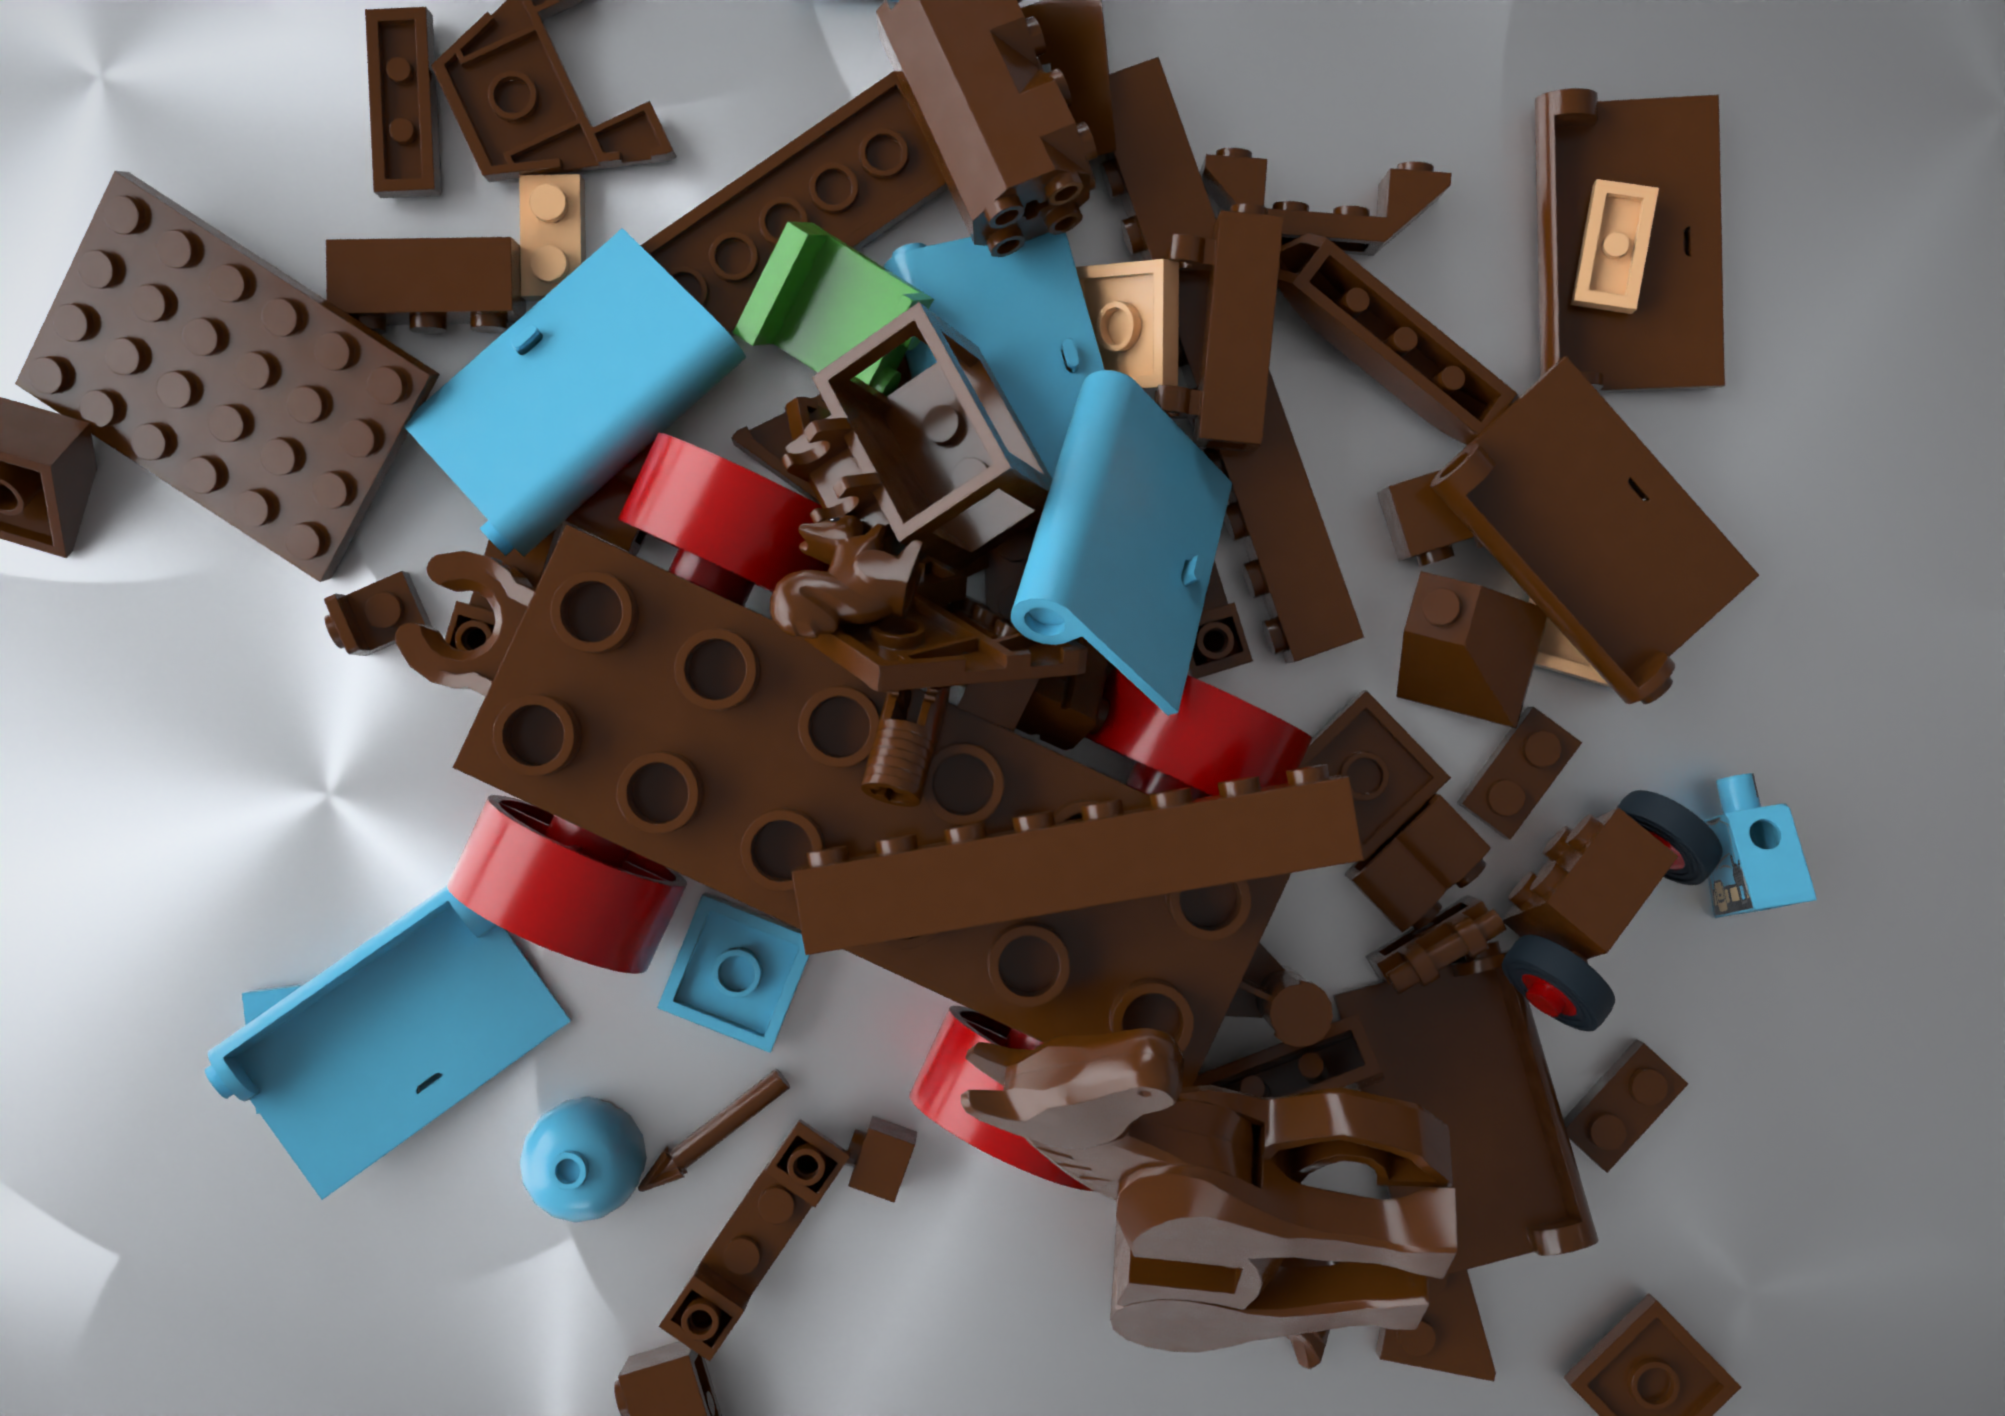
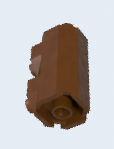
M885 0L876 10L880 41L974 245L987 246L993 257H1005L1019 250L1028 240L1048 232L1053 235L1062 234L1079 224L1083 218L1079 208L1089 200L1090 191L1096 188L1093 171L1088 161L1097 158V149L1088 125L1084 121L1076 124L1068 108L1072 104V99L1063 73L1059 69L1047 73L1044 72L1038 57L1047 52L1044 36L1034 16L1025 19L1018 4L1022 0H899L892 9H890L887 0Z

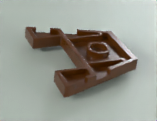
M507 0L492 15L486 12L431 65L478 167L488 182L519 179V175H554L664 162L677 157L650 101L595 127L592 126L544 24L545 19L586 0Z
M932 557L919 561L922 575L906 619L885 617L868 624L839 623L838 629L833 633L820 634L816 639L803 638L828 656L831 661L839 664L866 683L869 688L877 692L886 693L907 689L1079 675L1086 671L1088 650L1087 647L1075 640L1064 644L1048 645L1030 640L1021 633L991 639L939 606L966 599L967 575Z

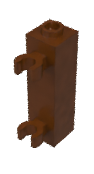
M1235 204L1230 207V211L1220 210L1213 226L1212 239L1188 234H1172V242H1169L1168 259L1179 262V270L1209 271L1198 390L1179 386L1158 385L1157 390H1155L1154 401L1170 418L1195 419L1193 442L1198 447L1255 452L1262 445L1284 216L1268 215V209L1261 205Z

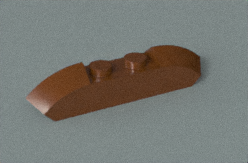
M1307 233L1281 246L1277 286L1293 309L1325 340L1420 417L1443 433L1468 445L1519 398L1518 393L1328 238Z

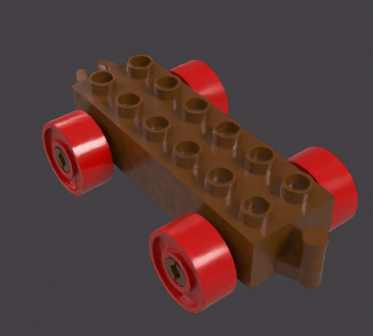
M664 433L657 434L618 520L678 548L668 571L566 524L536 588L531 585L524 575L503 561L468 551L438 554L430 559L427 565V574L433 582L455 592L469 590L478 592L490 603L494 610L495 625L492 635L485 644L474 650H458L448 644L440 631L435 628L411 622L399 626L395 633V643L408 665L427 680L455 689H472L486 696L452 768L519 798L515 799L501 795L488 796L447 884L449 892L478 915L523 939L590 965L631 974L646 972L687 886V881L680 874L801 930L791 871L798 866L808 865L807 852L848 846L849 857L877 853L876 840L916 834L918 846L944 842L943 829L985 822L986 834L1014 830L1013 817L1044 811H1053L1055 822L1082 818V805L1108 800L1122 799L1124 811L1150 807L1149 794L1179 788H1190L1192 799L1219 795L1218 782L1243 777L1259 776L1261 787L1288 783L1286 771L1299 768L1312 740L1309 734L1292 724L1190 675H1187L1179 712L1168 716L1113 666L1105 680L1102 697L1110 701L1108 716L1102 728L1096 734L1088 733L1084 738L1135 761L1126 784L1011 730L961 710L948 702L921 804L914 807H903L876 800L861 790V783L887 693L877 692L869 688L866 683L839 664L831 661L828 656L805 641L803 637H793L786 634L778 627L774 620L744 607L754 585L773 593L778 581L789 573L803 569L828 571L830 565L802 553L799 549V545L805 541L798 531L799 526L804 523H814L810 513L815 508L822 509L821 505L736 463ZM920 688L910 689L911 700L909 708H907L905 721L917 724L922 702L927 692ZM1291 873L843 949L966 1006H951L909 1093L913 1104L936 1124L977 1149L1040 1178L1085 1191L1093 1190L1067 1175L1029 1144L1024 1137L982 1122L965 1112L961 1104L960 1095L967 1090L1003 1091V1085L965 1059L967 1051L978 1042H985L1008 1048L1033 1050L1054 1036L1099 1035L1150 1028L1170 1034L1178 1043L1184 1057L1183 1088L1193 1086L1225 1016L1264 1018L1275 1031L1273 1035L1286 1045L1298 1048L1312 1046L1323 1039L1329 1031L1333 1019L1332 1003L1325 991L1312 981L1304 979L1292 968L1280 965L1260 943Z

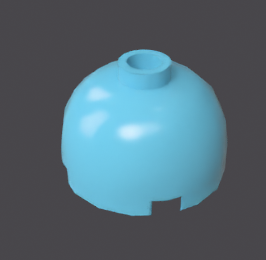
M588 1096L565 1100L541 1115L525 1138L520 1158L523 1185L538 1207L554 1218L576 1223L603 1218L628 1201L640 1182L647 1156L643 1134L631 1115L623 1109H618L611 1103L600 1101L602 1099Z

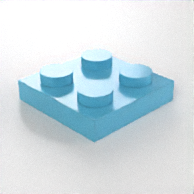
M705 892L700 898L657 1008L771 1053L810 955H805L801 930Z

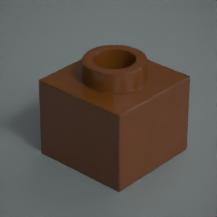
M872 1116L867 1132L855 1129L847 1150L851 1155L845 1165L853 1167L848 1186L894 1203L913 1153L918 1132Z

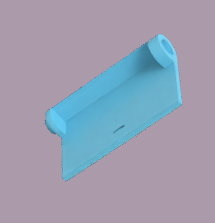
M622 228L425 401L407 422L405 429L488 519L480 527V530L505 556L515 548L525 557L655 440L658 433H663L745 360L746 355L726 329Z
M1048 232L1028 240L1019 250L1005 257H993L987 246L974 245L971 237L926 246L923 243H910L897 248L892 253V258L883 267L932 297L934 301L929 310L978 346L1053 479L1082 383L1090 374L1105 370L1066 232L1058 235ZM922 341L916 348L911 351L907 350L905 353L911 379L937 362L929 346ZM1062 350H1063V353H1064V356H1065V360H1066L1067 366L1070 368L1071 372H1069V371L1066 369V366H1065V363H1064V359H1063V356H1062V352H1061Z
M1101 370L1087 376L1082 383L1011 611V621L1022 635L1042 644L1058 645L1084 637L1169 716L1179 712L1232 482L1141 386L1124 373L1113 370Z
M446 885L209 1050L208 1058L211 1065L205 1068V1074L215 1090L225 1099L235 1095L244 1102L248 1100L252 1102L321 1200H323L572 1020L508 931L463 905L449 892Z

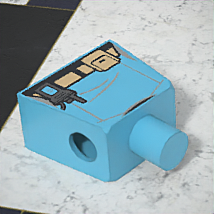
M1754 773L1716 780L1723 814L1704 821L1719 839L1723 850L1719 864L1708 877L1715 918L1775 909L1817 900L1788 805L1785 803L1761 807Z

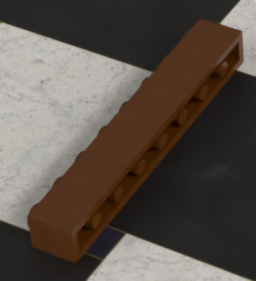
M1327 764L1287 770L1288 783L1261 787L1259 776L1243 777L1218 782L1219 795L1192 799L1190 788H1179L1149 794L1150 807L1124 811L1122 799L1108 800L1082 805V818L1055 822L1053 811H1044L1013 817L1014 830L986 834L985 822L943 829L944 842L918 846L916 834L876 840L877 853L849 857L848 846L810 851L806 853L808 865L798 866L791 871L805 955L1363 861L1350 778L1342 775L1329 776Z

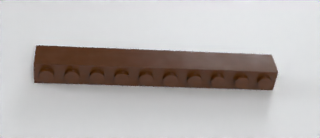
M1159 57L1109 74L1117 151L1105 154L1107 161L1100 163V167L1110 197L1120 196L1128 218L1120 222L1130 254L1140 253L1143 261L1168 259L1169 242H1172V234H1188L1212 239L1216 217ZM1179 270L1178 368L1181 367L1188 388L1198 390L1209 277V271ZM1269 370L1262 445L1255 452L1205 448L1202 451L1232 482L1224 521L1232 540L1242 539L1249 562L1242 564V570L1252 597L1262 596L1270 619L1262 621V626L1269 648L1274 656L1282 653L1287 664L1362 639L1364 635ZM1189 419L1191 425L1194 427L1195 419Z

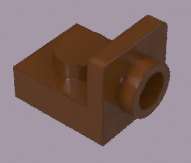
M400 571L347 595L335 593L324 598L330 613L324 617L327 631L335 645L340 649L345 648L349 655L368 656L396 644L395 633L399 626L404 623L411 622L432 627L409 572Z

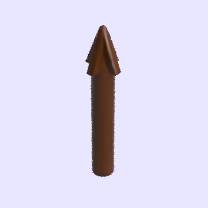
M778 1069L773 1070L676 1147L671 1149L667 1146L639 1184L638 1190L644 1192L684 1178V1174L688 1173L687 1168L790 1089L786 1078Z

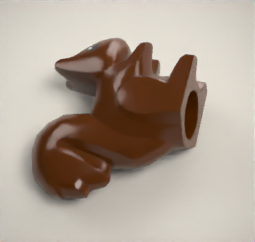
M852 515L835 516L819 523L801 524L798 531L805 541L799 545L800 551L830 566L827 572L803 569L789 573L778 581L770 597L772 619L786 634L808 639H816L820 634L835 632L838 629L839 623L868 624L885 617L906 619L922 575L919 561L924 543L914 540L898 556L884 552L885 542H883L886 526L883 524H876L865 535H863L861 520Z

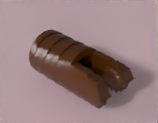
M951 686L927 688L917 724L905 721L907 708H909L911 700L910 689L887 693L861 783V790L866 795L896 806L914 807L921 804L949 701Z

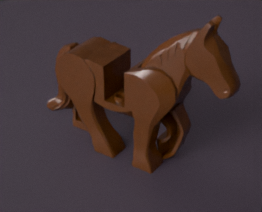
M1150 1028L1099 1035L1054 1036L1033 1050L1014 1049L993 1043L978 1042L967 1051L965 1059L1003 1085V1091L967 1090L960 1095L961 1104L965 1112L982 1122L1024 1137L1029 1144L1067 1175L1091 1190L1116 1200V1234L1110 1321L1113 1330L1126 1340L1145 1347L1165 1351L1199 1353L1255 1340L1286 1336L1291 1341L1298 1363L1303 1368L1311 1370L1321 1363L1330 1329L1376 1325L1387 1329L1416 1330L1429 1306V1276L1443 1279L1457 1254L1455 1188H1451L1453 1178L1449 1126L1419 1104L1343 1087L1277 1097H1259L1213 1085L1183 1088L1184 1057L1178 1043L1170 1034ZM1348 1161L1367 1164L1377 1173V1185L1449 1188H1423L1405 1197L1381 1200L1310 1187L1301 1184V1182L1310 1173L1326 1165Z

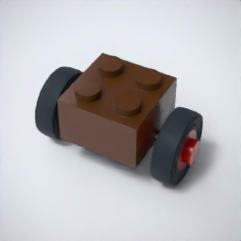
M1645 790L1629 793L1623 798L1616 809L1597 818L1591 814L1587 815L1572 830L1567 826L1563 827L1545 846L1542 854L1548 860L1537 874L1532 871L1526 874L1508 896V900L1514 905L1502 920L1520 938L1513 944L1503 959L1502 970L1505 976L1541 1012L1581 1031L1590 1032L1596 1030L1612 1011L1615 1004V996L1607 982L1588 964L1587 959L1609 952L1663 877L1685 885H1698L1704 882L1717 867L1722 857L1723 850L1719 839L1702 819L1683 805L1661 794Z

